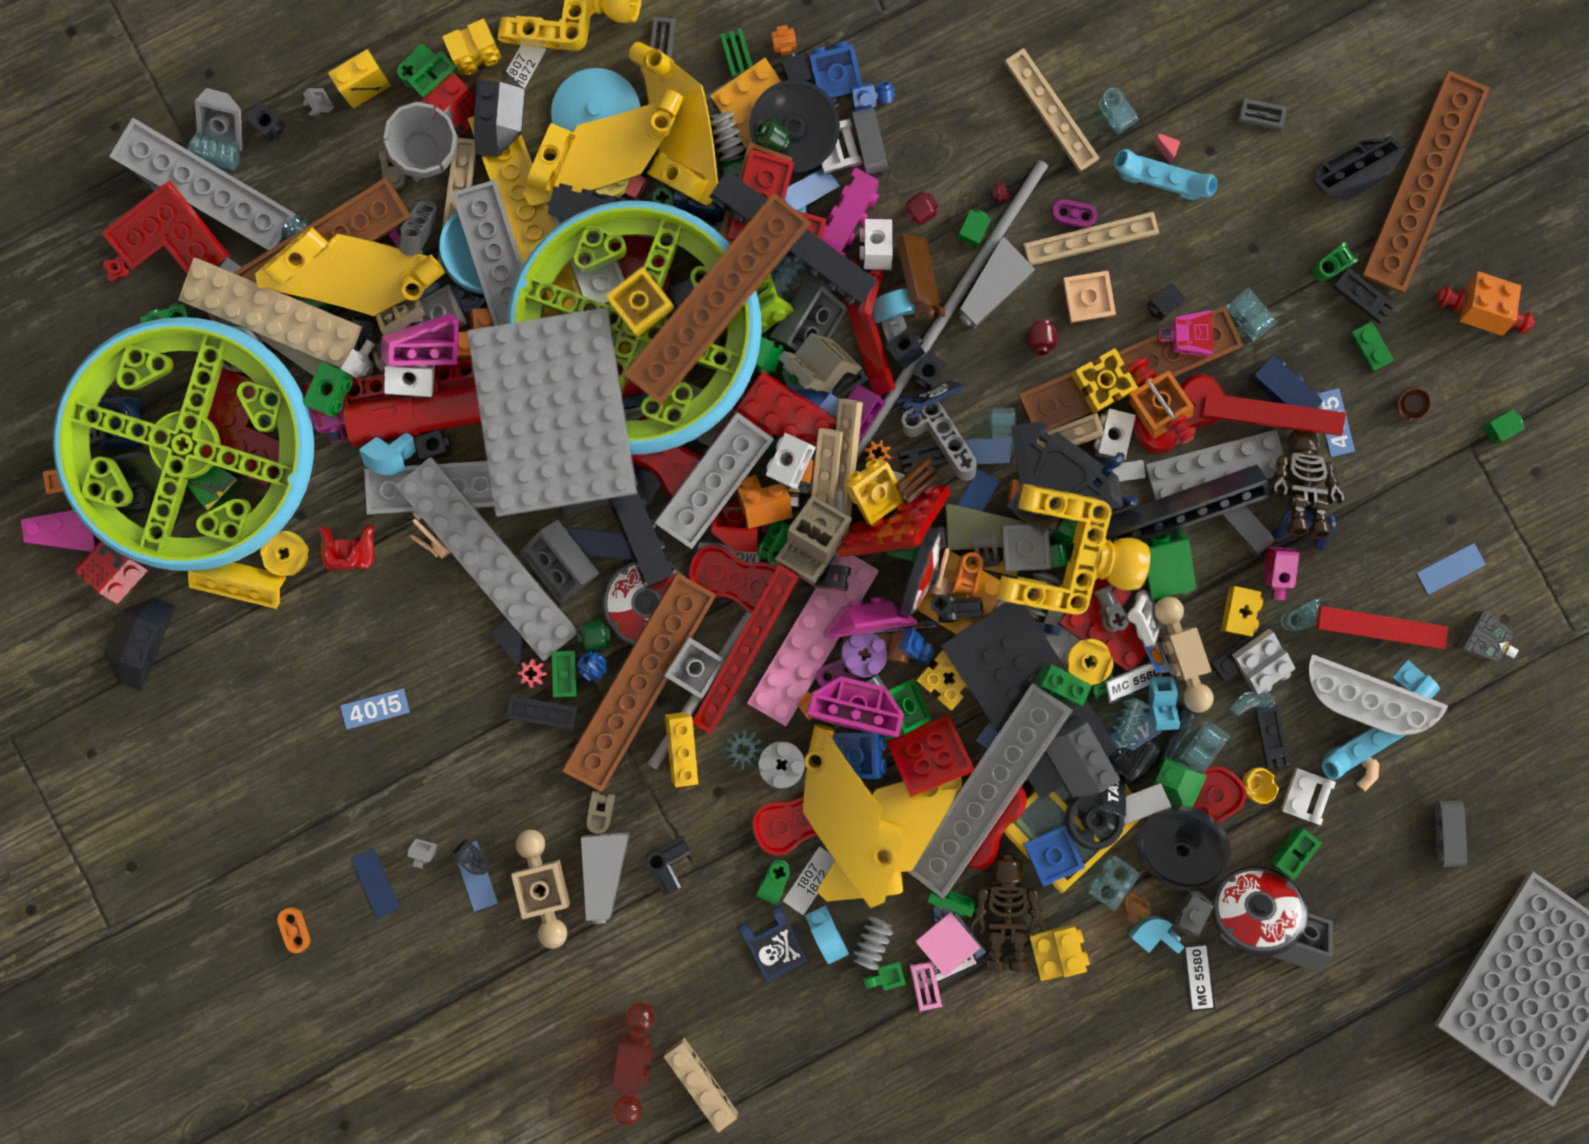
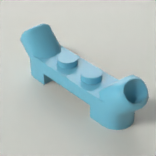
M1128 149L1119 151L1114 159V168L1118 170L1119 176L1123 180L1135 184L1141 182L1179 193V197L1189 200H1197L1200 197H1212L1217 189V179L1213 174H1199L1138 156Z
M1371 727L1345 744L1336 746L1324 755L1321 764L1323 773L1330 779H1339L1348 770L1406 735L1390 734Z

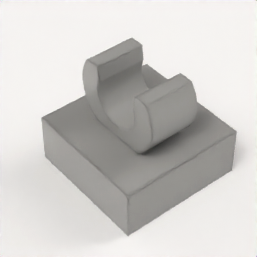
M308 88L303 93L306 98L303 101V105L312 108V111L309 112L310 116L329 113L334 108L323 88Z
M903 316L881 323L887 343L907 328Z
M415 839L409 847L407 857L415 858L413 866L422 869L423 863L430 862L436 853L437 844Z

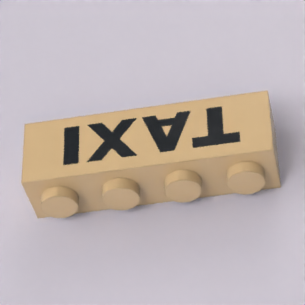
M682 1038L665 1051V1060L717 1132H720L737 1119L738 1111L685 1038Z

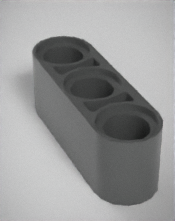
M874 107L851 112L864 172L869 175L888 170L887 158Z
M430 201L418 202L410 213L412 219L406 220L401 227L399 250L403 254L409 256L417 255L435 228L437 210L434 203Z
M1246 506L1218 515L1255 556H1259L1275 541L1269 531Z
M1461 800L1437 801L1435 803V827L1438 864L1440 867H1465L1467 865V841L1464 804Z

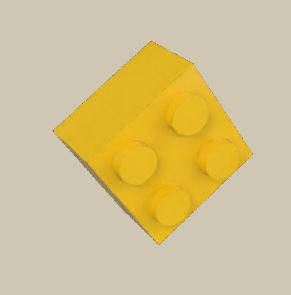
M643 267L606 295L609 303L637 338L674 310L672 303Z

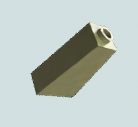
M952 504L944 506L946 546L950 551L974 550L972 538L977 537V541H982V537L986 536L987 540H991V535L996 536L997 548H1003L1001 526L1027 524L1021 520Z

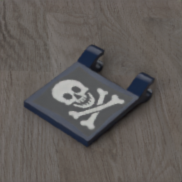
M950 380L912 398L900 397L896 400V403L899 404L905 401L904 408L899 410L901 413H905L913 406V412L907 414V417L914 418L922 408L962 391L964 388L963 385Z
M776 906L772 909L778 924L754 936L747 922L740 925V931L766 981L807 962V958L781 906Z

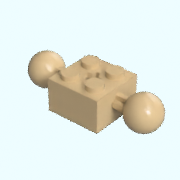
M1164 597L1156 603L1154 615L1158 622L1167 626L1169 634L1161 636L1162 642H1160V647L1164 655L1168 656L1170 662L1169 665L1172 672L1169 673L1175 677V680L1186 681L1188 687L1184 693L1186 707L1196 713L1205 712L1212 706L1214 697L1211 689L1201 684L1198 676L1212 671L1197 627L1182 629L1180 624L1184 614L1182 603L1174 597Z
M525 830L517 837L516 850L523 858L527 859L529 868L517 870L511 874L522 919L541 915L543 923L538 929V939L544 947L555 949L566 941L567 928L563 922L556 919L554 911L568 908L571 904L560 860L542 864L540 855L545 849V839L536 830ZM540 884L546 888L544 894L536 889Z

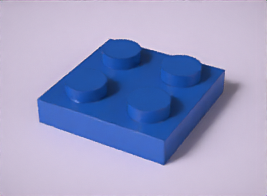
M1062 825L1023 843L1043 887L1085 868L1076 846L1066 829V825Z

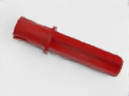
M871 269L868 273L877 282L860 304L858 314L862 315L863 318L870 317L880 284L884 281L883 269Z

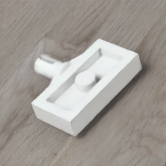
M366 340L360 351L352 349L341 369L356 379L371 376L375 363L369 360L368 355L375 344Z

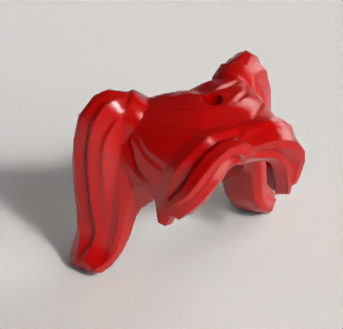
M369 525L363 528L359 540L340 539L333 541L332 534L328 528H318V532L321 534V558L324 567L327 570H350L357 567L369 569L374 561L373 531L375 526Z

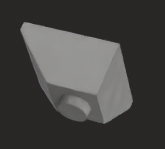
M206 88L195 100L197 140L241 151V109L228 93Z

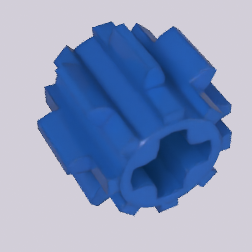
M589 651L584 653L578 660V672L588 681L600 680L607 672L606 668L608 667L605 664L607 661L597 652L592 653Z

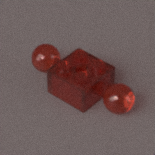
M644 1002L634 1003L627 1010L626 1023L632 1031L631 1034L623 1033L618 1047L613 1090L622 1091L623 1096L615 1101L613 1115L617 1122L622 1125H632L640 1119L643 1109L637 1094L641 1093L643 1087H647L650 1076V1067L646 1066L650 1064L654 1045L650 1044V1037L645 1036V1031L653 1026L655 1012L649 1004Z

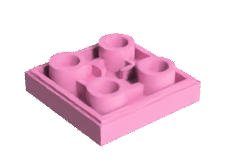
M951 911L915 940L945 977L980 949L978 943Z

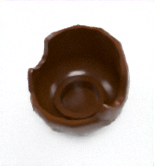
M1418 386L1406 387L1399 393L1396 399L1398 413L1405 419L1412 421L1422 419L1429 413L1432 406L1430 394Z

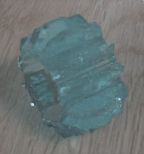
M746 730L742 731V738L739 737L737 732H734L733 735L736 741L727 738L726 741L732 744V747H724V751H732L725 758L727 760L732 757L735 758L731 764L732 766L741 761V769H744L745 761H747L750 767H753L751 758L756 761L760 759L754 752H763L762 748H755L756 745L761 743V740L757 739L752 742L751 740L754 738L755 733L752 732L749 738H746ZM742 743L744 746H749L750 750H747V755L737 752V749L740 748L739 744Z

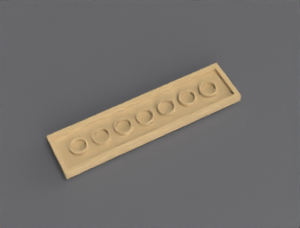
M195 257L178 299L340 368L351 350H354L362 329L360 325L267 287L265 289L257 288L256 282Z

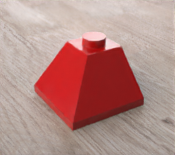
M728 500L712 521V533L733 551L757 552L758 527L749 529L738 501Z

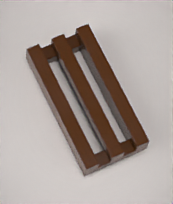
M930 458L921 460L894 484L904 503L909 504L939 477L937 473L933 472L935 470L934 466H930ZM925 468V471L923 473H921L918 477H915ZM910 482V484L905 489H903V487Z

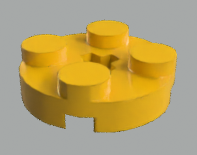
M281 531L267 544L262 546L260 552L263 564L269 572L278 576H293L305 566L309 548L296 533ZM286 548H288V553L290 555L288 558L285 557L282 560V555L279 553L280 549L285 550Z
M1095 639L1076 642L1069 649L1066 657V669L1071 675L1094 685L1109 677L1113 668V658L1108 651V647L1101 641ZM1092 656V661L1095 662V665L1087 668L1084 660Z

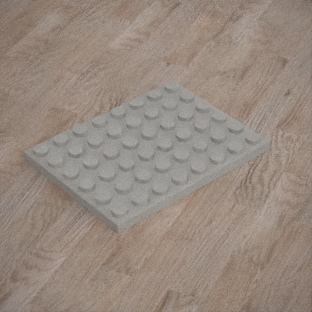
M607 308L468 330L496 516L637 494Z
M1529 871L1434 1025L1552 1107H1554L1589 1049V910L1535 872Z

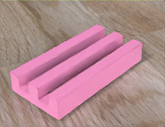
M928 961L926 963L921 962L917 965H910L919 1011L942 1007L933 962ZM925 968L930 970L936 1003L931 1001ZM916 970L921 972L927 1005H923Z

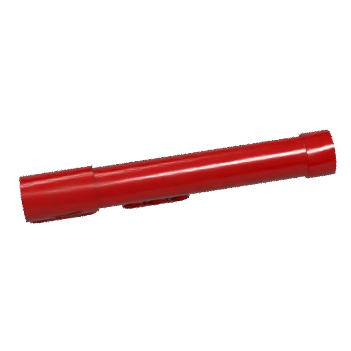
M472 358L457 360V364L435 366V391L431 397L386 394L385 374L353 379L352 387L344 398V422L351 445L357 448L365 446L375 437L380 438L384 442L397 440L405 433L416 437L421 436L425 432L482 422ZM619 365L617 366L618 376L623 372V367ZM468 369H471V370H472V372H471L469 375H467V376H464V375H463V373H464L466 370H468ZM404 373V377L406 378V380L410 381L407 375ZM444 374H450L447 379L441 380V377ZM627 379L622 392V398L644 394L641 388L630 379ZM378 386H383L379 392H374ZM360 390L357 396H352L353 392Z

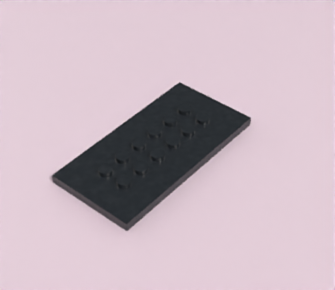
M1006 601L940 645L998 734L1032 683H1035L1042 665L1052 664L1068 672L1023 604ZM1059 700L1073 710L1062 726L1077 717H1081L1089 724L1106 756L1118 749L1087 700H1085L1083 706H1071ZM1045 750L1027 777L1040 799H1043L1065 784Z

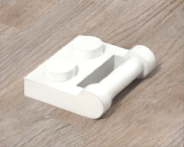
M850 119L839 121L840 131L843 132L850 158L844 159L838 140L832 154L821 164L824 174L848 167H856L863 163L861 156H858L851 131L852 123Z
M1139 590L1135 596L1136 602L1134 607L1128 613V619L1136 624L1138 637L1143 639L1147 647L1155 644L1162 624L1158 622L1154 615L1155 605L1146 590Z
M1295 768L1280 811L1321 825L1323 821L1321 817L1331 788L1334 789L1336 782ZM1318 783L1322 785V788L1318 796L1313 814L1311 815L1307 813V810L1311 798L1313 796L1316 784Z

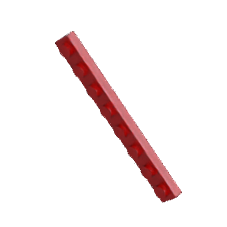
M778 565L694 717L693 724L710 734L715 731L800 575L782 565Z

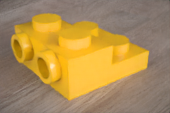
M881 459L868 461L865 464L866 469L861 472L851 473L847 477L848 481L844 483L852 502L858 505L865 521L870 525L903 503L894 485L898 481L889 463Z
M1073 924L1047 930L1044 933L1039 932L1029 935L1041 981L1087 972L1086 966L1090 965L1086 952H1082L1080 943H1084L1081 930H1076Z

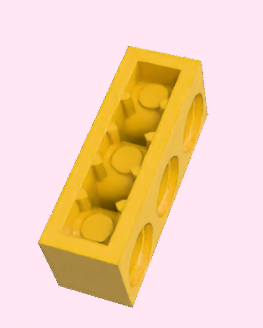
M688 712L665 715L671 782L675 787L698 784L692 716Z

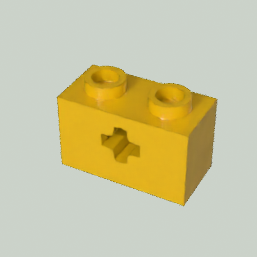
M1236 586L1229 587L1220 631L1253 637V633L1257 632L1259 621L1256 620L1257 612L1261 610L1263 605L1261 592ZM1243 609L1247 611V614L1243 616L1242 613H1239V610Z

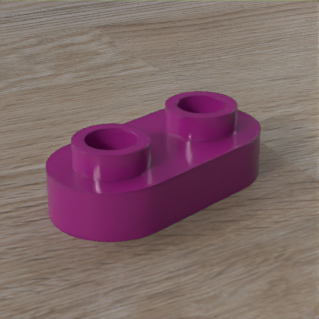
M1066 199L1056 202L1052 209V216L1056 222L1079 228L1093 226L1098 216L1097 210L1092 205ZM1059 210H1065L1067 215H1060ZM1086 214L1089 219L1084 221L1081 215Z
M841 659L822 666L816 674V680L822 687L839 677L850 679L856 677L845 672V665ZM824 673H831L832 678L830 681L823 679Z

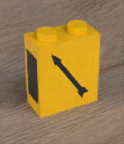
M368 49L328 72L339 92L353 109L391 87L387 77Z

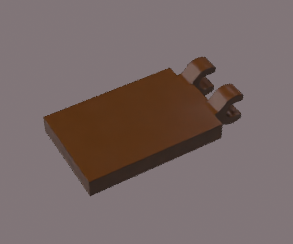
M910 235L896 237L910 304L915 306L916 319H924V310H926L928 320H935V311H937L938 317H945L944 308L938 305L941 302L927 239Z

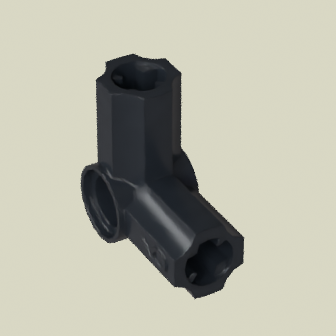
M945 594L936 595L934 600L931 601V609L937 613L938 622L953 623L958 622L959 619L983 617L984 606L981 597L957 599V597H947Z
M682 835L657 849L651 850L646 856L647 868L651 871L664 896L671 894L681 887L670 865L691 854ZM655 855L661 856L663 859L662 864L653 866L650 863L651 857Z

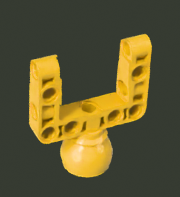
M564 0L562 19L559 22L547 21L539 17H501L497 39L507 44L578 51L583 49L587 43L591 15L595 12L599 15L604 12L607 17L618 23L635 22L640 13L641 0ZM581 11L579 16L573 17L575 12ZM534 28L532 34L526 35L528 30ZM573 33H578L574 39H569Z
M1023 484L1018 508L1078 520L1073 540L1075 545L1071 561H1068L1063 585L1057 587L1048 585L1043 581L1020 577L1013 579L1002 576L997 599L1065 613L1081 614L1089 606L1094 582L1097 578H1106L1112 586L1121 590H1138L1142 587L1149 571V546L1134 538L1118 539L1113 543L1111 540H1106L1105 537L1111 517V509L1107 503L1094 497ZM1056 497V504L1050 508V500ZM1099 506V513L1093 516L1094 508ZM1094 529L1093 536L1088 539V531ZM1083 574L1082 581L1076 583L1077 576ZM1035 588L1034 595L1027 597L1028 591ZM1078 596L1077 602L1071 605L1072 598Z

